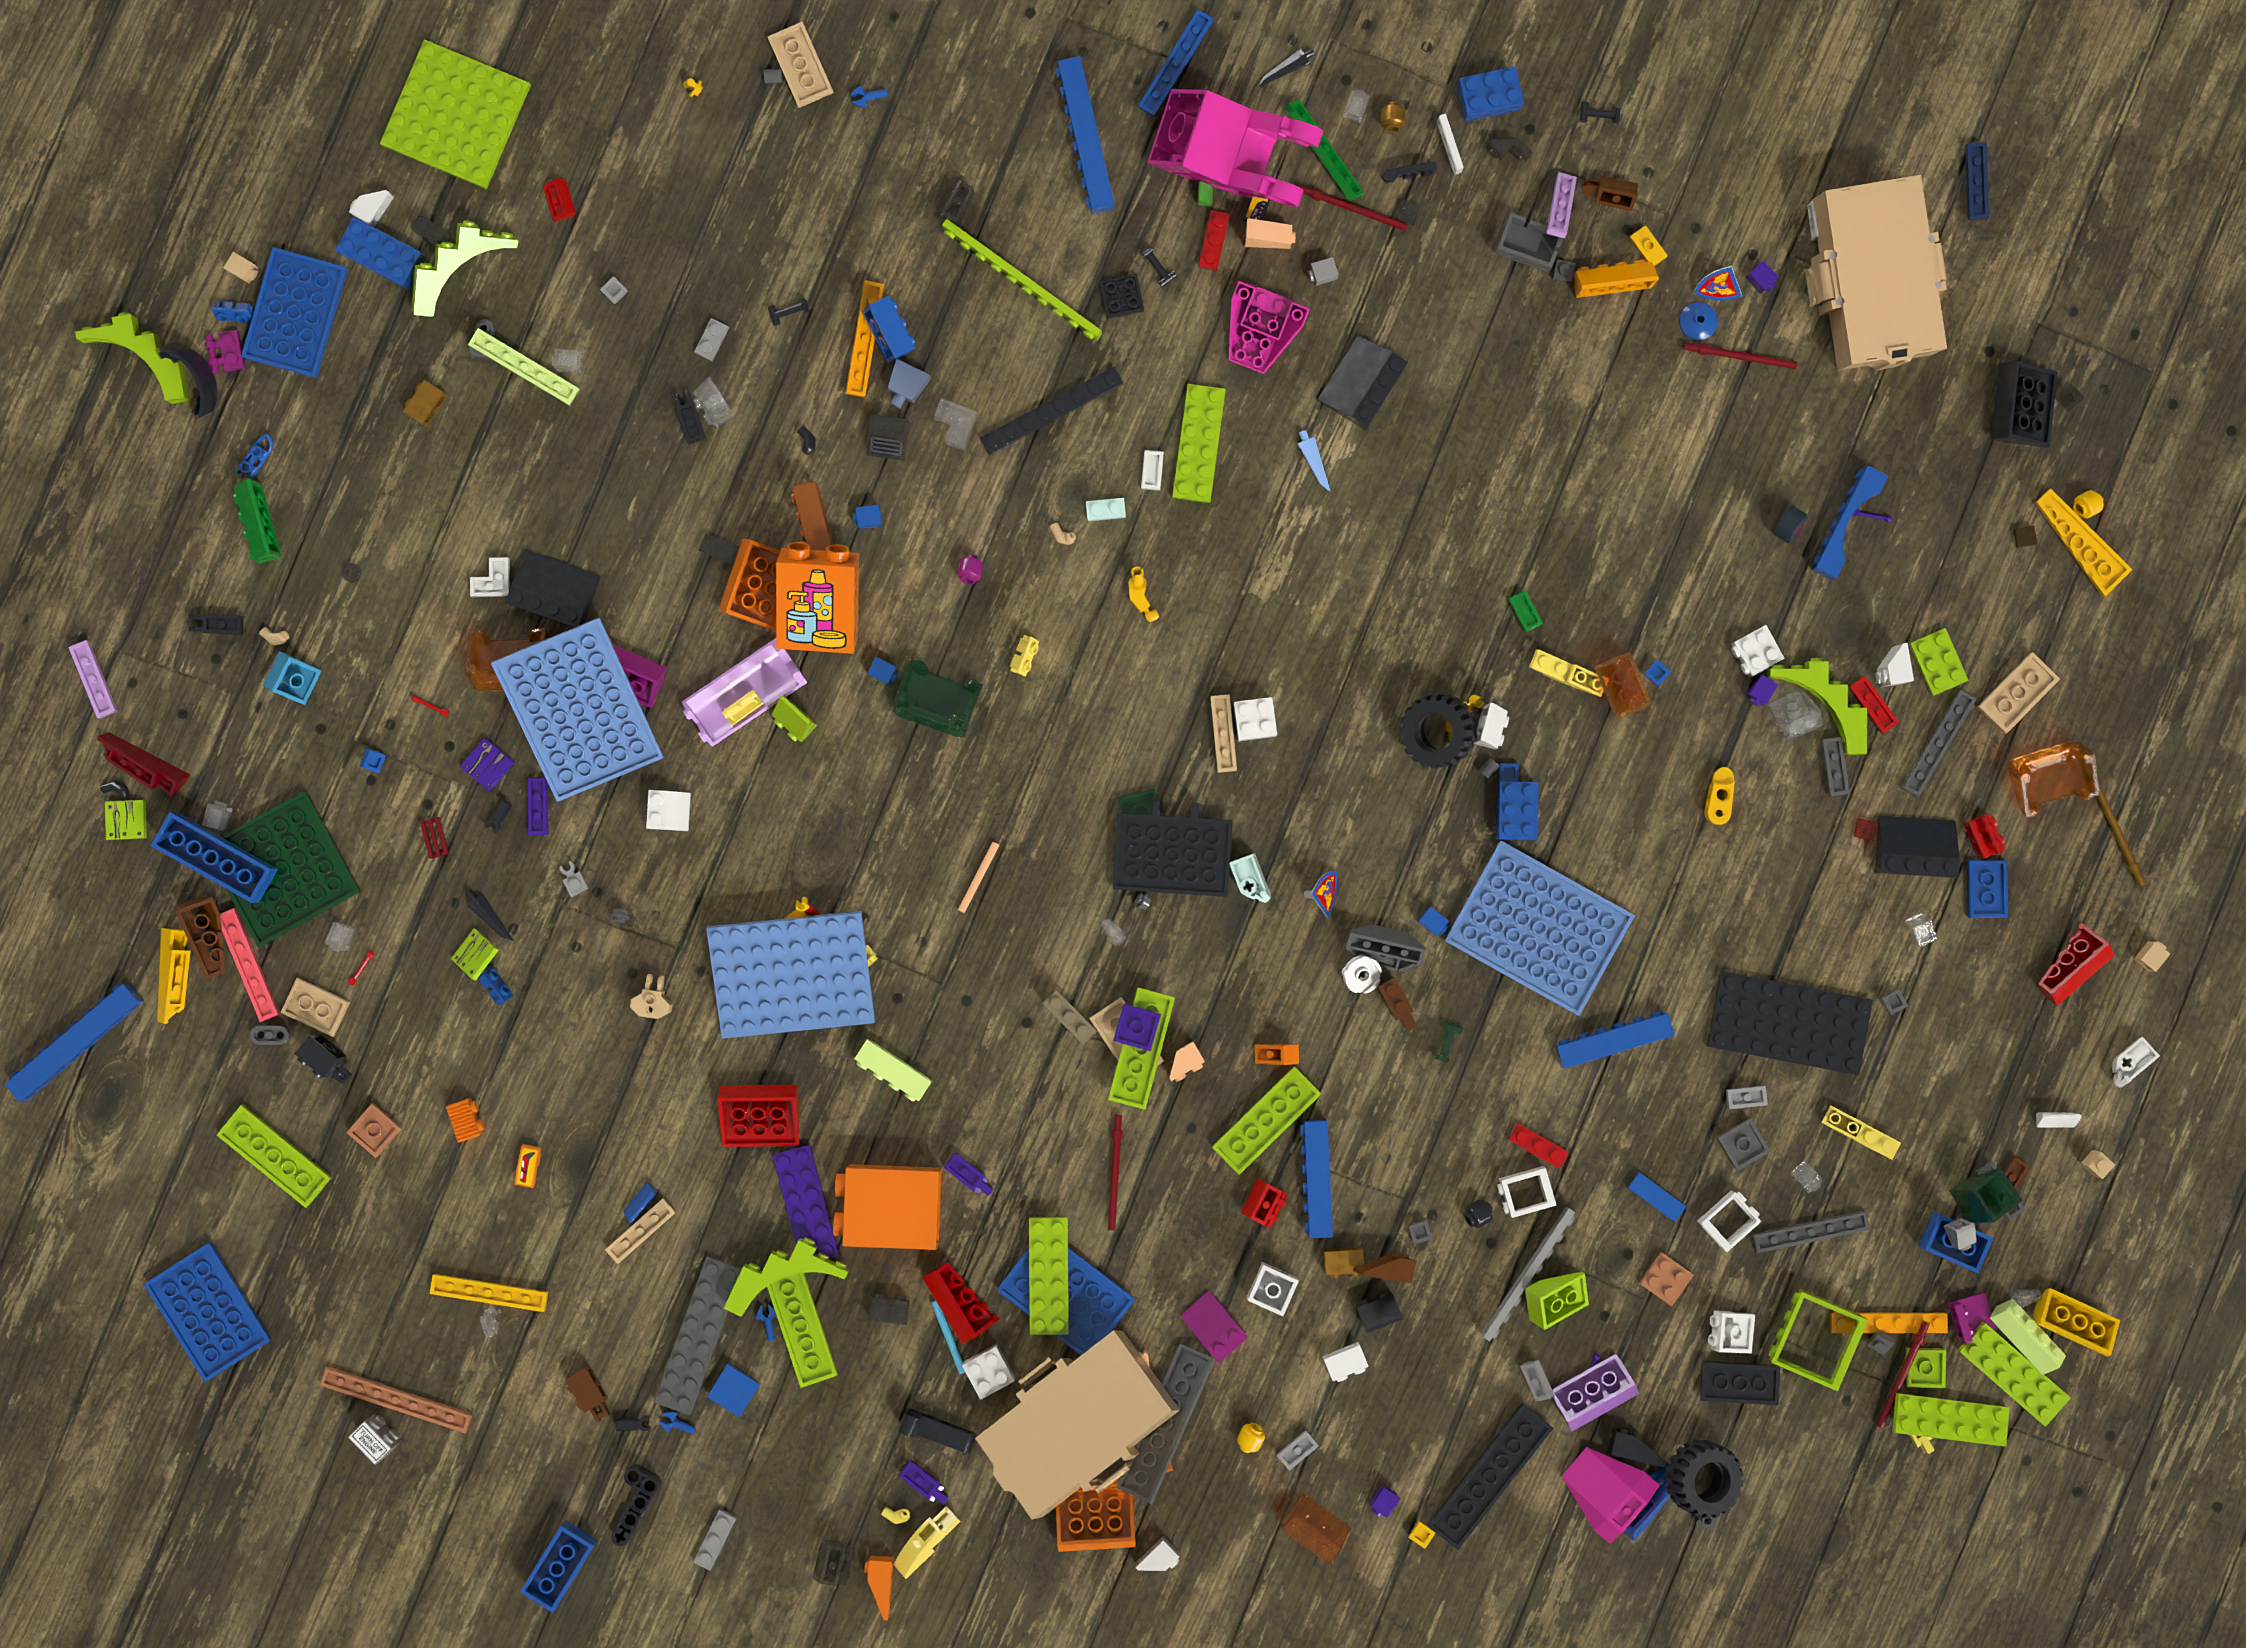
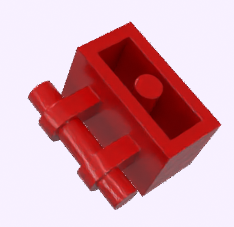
M1984 814L1963 823L1978 859L2004 852L2005 840L1998 833L1996 828L1997 822L1991 814Z
M1257 1179L1240 1213L1271 1228L1272 1224L1276 1223L1278 1219L1277 1215L1281 1207H1284L1286 1204L1285 1199L1288 1194Z

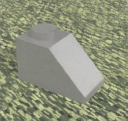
M1960 1218L1944 1225L1953 1248L1964 1251L1971 1248V1244L1977 1242L1974 1223Z

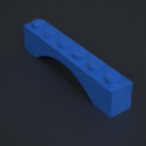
M1870 466L1859 469L1855 476L1857 480L1855 485L1851 486L1846 494L1848 496L1846 503H1842L1839 507V516L1837 520L1834 519L1829 527L1831 532L1828 537L1823 539L1820 545L1822 547L1820 554L1817 553L1812 561V564H1814L1812 571L1830 580L1838 577L1845 563L1843 539L1848 521L1863 502L1881 492L1888 475Z

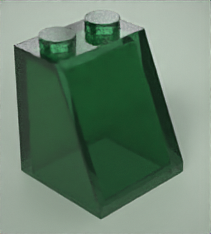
M2001 1168L1964 1179L1949 1190L1967 1219L1972 1223H1994L2022 1201Z

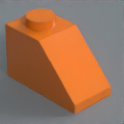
M1255 1044V1064H1299V1044Z

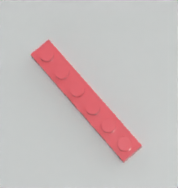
M236 908L221 913L223 935L259 1021L263 1022L279 1015L280 1012Z

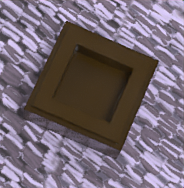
M2034 526L2013 529L2016 548L2037 545Z

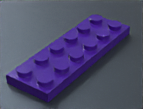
M811 1144L773 1154L796 1245L800 1238L804 1239L807 1237L814 1240L815 1245L818 1246L816 1254H819V1252L829 1256V1259L839 1257Z

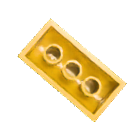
M2051 1288L2046 1289L2042 1293L2033 1313V1320L2037 1325L2104 1356H2111L2120 1323L2119 1319Z

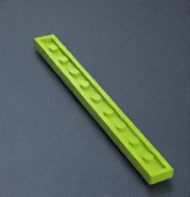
M948 219L942 224L946 236L952 240L956 238L964 249L974 251L975 256L983 262L985 260L988 261L993 270L1006 274V279L1013 284L1017 282L1022 286L1021 289L1026 294L1030 295L1032 293L1037 297L1036 300L1043 306L1049 305L1053 308L1052 312L1054 314L1067 318V322L1074 328L1079 327L1082 329L1083 334L1091 340L1093 338L1096 340L1100 338L1102 330Z

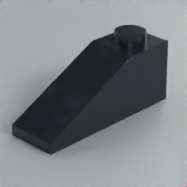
M1625 1427L1613 1428L1608 1449L1611 1455L1667 1468L1669 1464L1631 1433L1630 1429Z

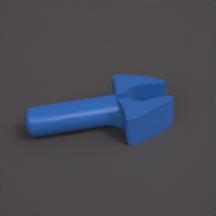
M859 86L851 93V97L859 95L862 98L859 101H852V103L857 107L867 108L866 103L868 100L886 97L888 93L886 89L865 92L863 87Z
M769 1303L770 1313L768 1317L763 1313V1305H761L757 1312L756 1320L761 1319L764 1321L767 1340L773 1341L775 1340L772 1319L777 1315L774 1307Z
M667 1411L662 1414L665 1417H669L672 1421L670 1423L663 1420L659 1421L666 1432L669 1433L671 1428L676 1427L690 1434L695 1433L696 1427L677 1419L678 1411Z

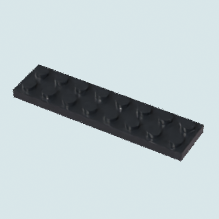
M1521 1403L1431 1518L1427 1526L1459 1550L1550 1434L1553 1427Z

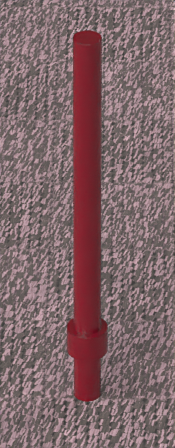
M1300 185V188L1304 190L1303 194L1311 196L1313 200H1322L1406 231L1407 223L1325 194L1323 190L1318 188L1312 189Z
M1684 342L1683 350L1697 352V354L1705 356L1710 354L1796 369L1798 364L1796 361L1710 347L1704 343L1698 345Z
M1115 1114L1114 1129H1112L1111 1134L1113 1149L1108 1230L1116 1229L1121 1138H1123V1130H1121L1122 1115Z
M1922 1321L1917 1334L1915 1333L1912 1338V1346L1876 1423L1880 1428L1884 1427L1895 1403L1896 1393L1900 1392L1916 1354L1926 1340L1925 1335L1930 1326V1323L1927 1321Z

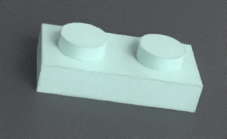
M1124 498L1086 501L1088 521L1126 518Z

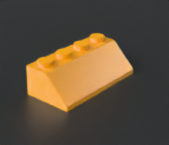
M1637 260L1634 262L1635 264L1620 262L1615 264L1616 266L1608 267V264H1603L1595 269L1581 267L1573 274L1575 296L1579 298L1650 289L1659 280L1652 261L1646 262V260Z

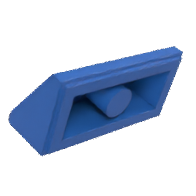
M647 1182L623 1211L630 1223L636 1220L658 1193V1190Z

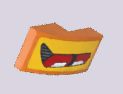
M522 1144L514 1185L534 1188L537 1168L540 1164L541 1147Z

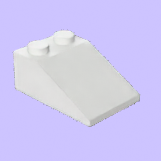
M1494 703L1483 706L1476 730L1477 738L1473 744L1491 749H1498V746H1502L1504 735H1502L1503 727L1506 728L1509 722L1508 711Z

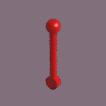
M417 695L412 697V701L415 703L419 702L440 712L442 716L447 717L449 715V710L438 708L419 699Z
M369 950L367 952V957L355 973L354 977L348 980V983L350 985H355L357 983V977L359 976V974L361 973L369 959L374 956L373 951Z

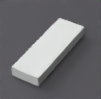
M1443 114L1438 117L1437 125L1453 173L1456 175L1461 173L1464 167L1447 116Z

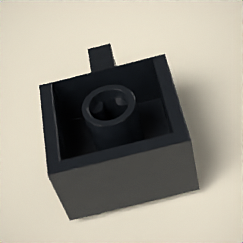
M322 1034L308 1036L294 1053L298 1057L297 1060L304 1066L308 1065L311 1067L313 1074L319 1078L332 1077L343 1084L352 1075L344 1066L347 1062L346 1054Z

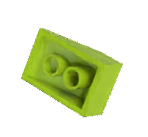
M783 695L779 698L772 713V716L775 718L773 722L781 729L785 727L789 731L787 735L795 742L797 740L803 742L817 727V724L790 699Z
M1584 1272L1539 1280L1525 1288L1529 1320L1544 1330L1589 1305Z

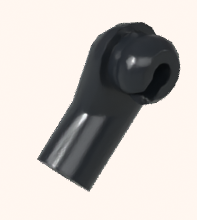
M802 426L797 433L804 439L803 453L810 455L815 450L816 438L806 427Z
M119 780L100 785L103 794L114 791L121 798L129 795L127 785Z

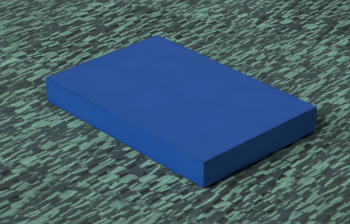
M1967 860L1968 918H2008L2007 860Z

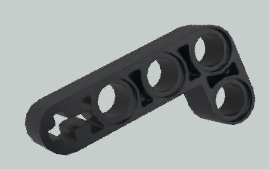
M910 1408L906 1409L898 1430L903 1435L909 1437L918 1435L969 1454L977 1436L973 1431Z
M638 1464L630 1466L624 1474L625 1482L637 1489L612 1533V1542L617 1546L625 1545L632 1537L661 1486V1479L658 1475ZM630 1471H636L639 1478H632ZM647 1481H653L655 1488H649ZM637 1498H643L646 1504H638ZM627 1515H634L636 1522H630ZM626 1528L627 1530L623 1538H620V1533Z

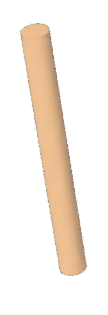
M992 842L958 908L959 911L965 913L999 844Z

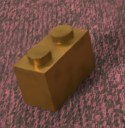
M424 380L416 386V393L412 399L407 400L403 412L428 427L448 395Z
M1362 1247L1323 1249L1324 1271L1326 1275H1329V1278H1340L1341 1274H1349V1277L1360 1276L1353 1269L1364 1264Z

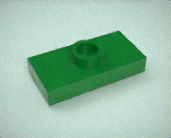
M1526 590L1508 599L1525 633L1543 624Z

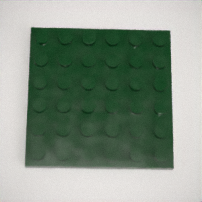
M307 791L294 796L221 836L278 869L259 903H251L227 889L257 947L266 945L361 892Z

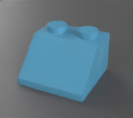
M279 651L263 686L272 692L305 705L321 670Z

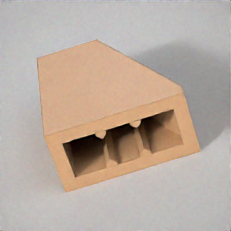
M1247 218L1245 247L1290 249L1291 244L1295 243L1296 232L1292 231V225Z

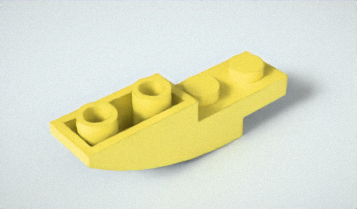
M1541 650L1535 651L1529 668L1541 672L1549 678L1599 697L1602 696L1608 681L1603 676L1578 665L1570 664Z
M1833 1106L1829 1107L1821 1122L1893 1160L1901 1142Z
M947 1506L933 1519L929 1517L908 1540L898 1555L894 1566L905 1579L935 1552L932 1548L960 1522Z

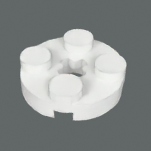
M1365 954L1352 958L1342 970L1344 983L1355 993H1369L1378 986L1381 980L1380 973L1382 972L1380 965L1372 957ZM1361 971H1366L1364 978H1358Z

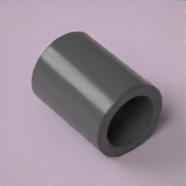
M764 70L765 84L783 82L782 70Z
M1489 758L1478 771L1486 779H1489L1500 766L1493 759Z

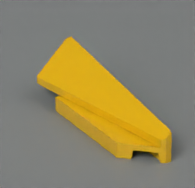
M161 928L157 1021L163 1024H167L168 1020L175 1013L183 1010L185 1005L191 951L185 950L188 938L184 930Z

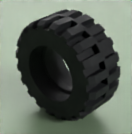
M1449 694L1428 695L1415 700L1412 703V707H1408L1405 710L1407 715L1402 717L1400 721L1403 724V727L1399 728V734H1403V739H1400L1402 745L1405 744L1407 747L1404 750L1406 754H1412L1411 759L1414 762H1420L1421 766H1430L1434 769L1459 763L1461 759H1465L1469 755L1468 751H1471L1474 747L1472 741L1477 738V734L1474 733L1477 723L1472 721V718L1475 716L1473 712L1467 711L1469 706L1466 703L1461 704V699L1451 697ZM1433 713L1444 715L1452 726V739L1449 745L1443 749L1433 747L1425 737V722Z
M1694 1439L1693 1442L1688 1441L1684 1443V1447L1680 1446L1676 1450L1677 1453L1671 1456V1463L1666 1468V1471H1668V1475L1665 1476V1482L1668 1483L1666 1489L1671 1494V1500L1682 1510L1705 1519L1717 1518L1721 1516L1720 1513H1727L1729 1511L1728 1508L1736 1504V1498H1739L1741 1492H1739L1740 1487H1743V1481L1741 1480L1743 1470L1739 1468L1741 1466L1739 1460L1735 1458V1454L1732 1451L1709 1440ZM1711 1462L1714 1470L1712 1484L1704 1493L1697 1495L1695 1490L1696 1475L1703 1465Z

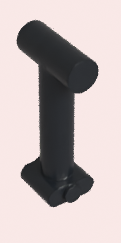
M1582 102L1579 121L1586 123L1589 116L1614 119V123H1619L1621 109L1616 108L1615 111L1589 109V102Z
M1151 246L1141 255L1143 258H1148L1162 279L1158 281V284L1162 288L1175 279L1177 275L1173 270L1167 273L1153 254L1154 248Z
M805 298L801 299V303L780 310H776L775 305L768 307L773 326L781 324L779 320L781 317L802 310L805 313L810 311Z

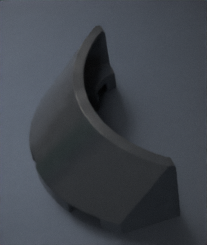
M171 342L156 349L155 351L160 359H170L174 364L181 361L188 368L197 383L200 396L194 398L196 405L191 410L195 420L213 412L217 402V383L214 373H212L205 359L193 349L177 342Z

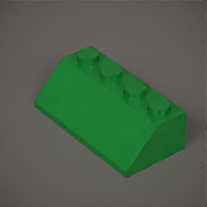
M250 478L246 479L234 487L235 493L233 497L235 503L239 505L240 512H238V516L245 527L243 534L246 541L249 542V556L257 563L282 558L263 486L261 483Z

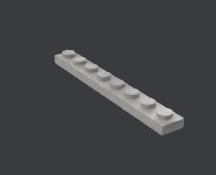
M1568 1207L1564 1208L1482 1331L1481 1335L1488 1341L1497 1337L1500 1332V1325L1502 1322H1507L1511 1315L1510 1310L1513 1306L1516 1307L1522 1298L1520 1295L1525 1288L1532 1284L1531 1279L1534 1274L1537 1275L1543 1267L1542 1262L1545 1258L1548 1259L1554 1250L1552 1247L1556 1242L1561 1241L1566 1226L1569 1227L1573 1223L1575 1212Z

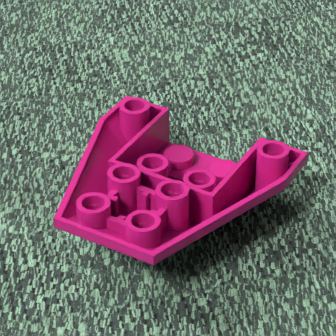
M1238 281L1231 299L1229 361L1264 374L1303 328L1310 308L1267 289Z
M1588 1447L1582 1451L1562 1475L1563 1480L1594 1531L1609 1544L1623 1533L1647 1505L1660 1486L1645 1471Z

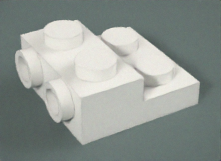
M1767 625L1731 643L1732 653L1736 658L1740 659L1742 663L1740 665L1741 669L1749 677L1785 659Z
M1714 1311V1315L1710 1317V1325L1712 1326V1334L1708 1337L1710 1349L1717 1352L1752 1353L1755 1314Z

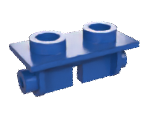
M218 301L215 302L214 307H211V310L216 320L246 323L251 322V313H254L255 306L251 305V303L237 302L236 308H234V302Z
M492 965L483 970L478 980L486 990L492 987L493 990L489 992V995L495 1004L498 1003L501 1006L506 1000L514 997L510 988L504 983Z

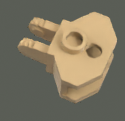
M648 974L645 989H642L640 995L631 999L630 1007L638 1016L659 1019L672 1012L673 1004L664 995L665 991H663L664 976L658 978L657 990H652L653 976ZM650 1006L653 1008L652 1012L649 1011Z

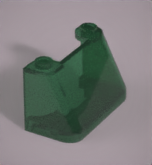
M910 659L895 696L893 712L903 719L958 738H963L968 731L983 684L974 679L965 681L963 685L928 673V668L924 662Z

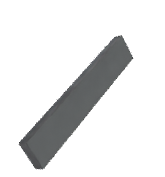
M1958 689L1900 788L1915 797L1920 796L1977 700L1975 697Z
M1865 1210L1752 1233L1755 1252L1762 1253L1870 1230L1867 1213Z

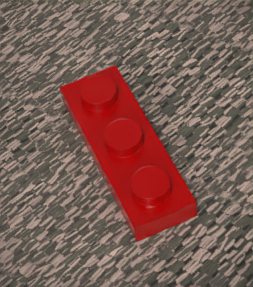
M1211 210L1199 263L1200 268L1213 271L1218 270L1230 214Z
M1863 676L1848 687L1862 708H1867L1868 716L1881 734L1899 723L1866 676Z
M1519 1123L1516 1124L1508 1139L1560 1169L1569 1153Z

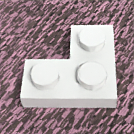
M489 558V577H470V596L507 597L510 589V558Z

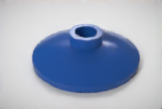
M1695 302L1684 308L1680 315L1679 324L1682 332L1688 338L1704 340L1715 332L1718 318L1715 310L1710 305L1703 302ZM1697 317H1702L1703 322L1699 323Z

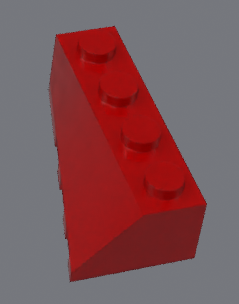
M2083 923L2078 927V932L2075 936L2072 935L2065 950L2060 952L2058 960L2054 965L2050 966L2038 983L2043 996L2056 1006L2114 956L2110 943Z
M948 1262L934 1268L922 1277L961 1343L974 1339L1000 1320L996 1315H992L988 1311L989 1307L984 1302L981 1303L978 1300L973 1289H969L963 1283L962 1277Z

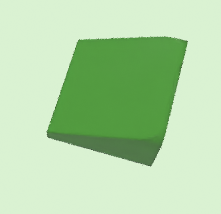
M1200 181L1198 186V205L1212 206L1213 187Z

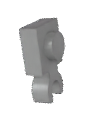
M570 861V870L566 871L564 866H560V871L567 876L563 882L570 896L574 897L590 888L582 872L575 873L576 866L574 862Z

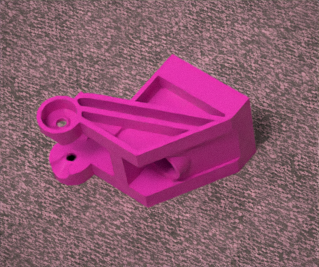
M1171 89L1148 164L1197 182H1205L1212 187L1239 196L1270 199L1283 205L1299 207L1304 190L1293 184L1274 179L1264 172L1273 145L1277 140H1289L1305 147L1311 145L1318 148L1323 130L1303 121L1252 110L1208 90Z

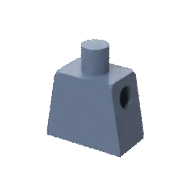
M897 359L888 385L889 392L895 394L890 404L901 409L905 400L914 403L929 383L930 375Z

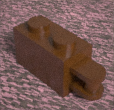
M1600 175L1599 181L1593 179L1584 180L1582 192L1586 196L1595 197L1596 204L1632 211L1638 195V183Z
M1391 977L1379 984L1377 989L1394 1019L1400 1020L1405 1029H1414L1415 1021L1410 1014L1414 1010L1396 978Z
M590 1365L585 1366L565 1379L567 1382L566 1387L576 1397L575 1402L580 1410H583L584 1413L590 1410L597 1422L601 1421V1418L604 1416H610V1412L604 1403L608 1396ZM599 1405L601 1410L597 1411L595 1407Z

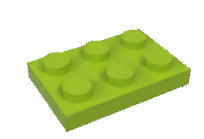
M1946 628L1909 643V647L1931 696L1969 681Z

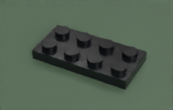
M1702 1361L1701 1401L1779 1405L1780 1366Z

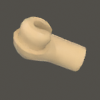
M1058 522L1049 526L1058 543L1065 545L1074 543L1076 539L1075 534L1063 532Z

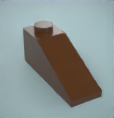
M1399 1252L1398 1255L1388 1254L1356 1266L1353 1271L1363 1276L1412 1283L1416 1260L1409 1258L1410 1254Z

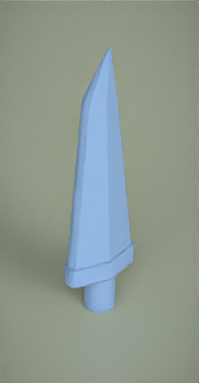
M1306 430L1299 432L1302 442L1298 443L1299 448L1319 484L1330 491L1315 437L1309 439Z

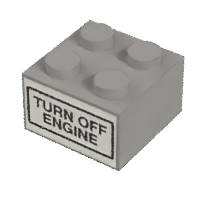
M376 1414L366 1419L348 1437L374 1465L383 1460L402 1441L399 1438V1434L386 1425L385 1419Z

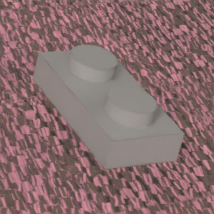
M711 318L694 351L695 354L713 362L729 327Z
M1766 1086L1726 1089L1728 1109L1768 1105Z
M1539 1360L1523 1363L1520 1366L1535 1401L1551 1399L1554 1396Z
M1305 1430L1276 1455L1290 1471L1319 1445L1308 1431Z

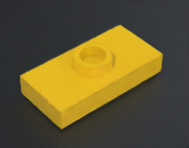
M1646 225L1629 237L1646 262L1652 261L1655 266L1667 258L1668 255Z

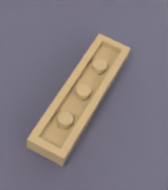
M1230 694L1210 696L1218 773L1237 771Z
M663 1198L606 1248L605 1251L619 1264L676 1213L675 1209Z

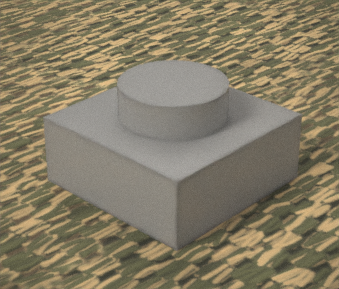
M614 276L600 289L614 304L628 292Z

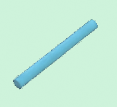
M934 1300L931 1304L959 1374L965 1373L962 1367L963 1361L944 1313L936 1300Z

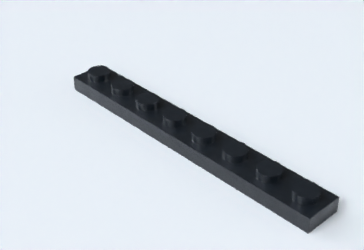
M1114 366L980 437V440L988 455H991L1124 385Z

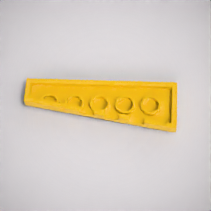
M2048 489L2035 502L2041 513L2103 597L2107 596L2132 571L2052 489Z

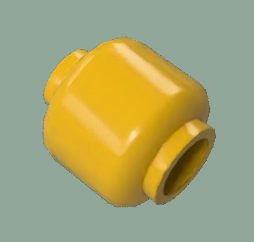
M2093 490L2082 493L2074 500V512L2085 519L2098 514L2103 509L2102 496Z
M1250 1423L1242 1427L1237 1437V1442L1242 1451L1250 1453L1257 1452L1265 1439L1264 1430L1260 1425Z

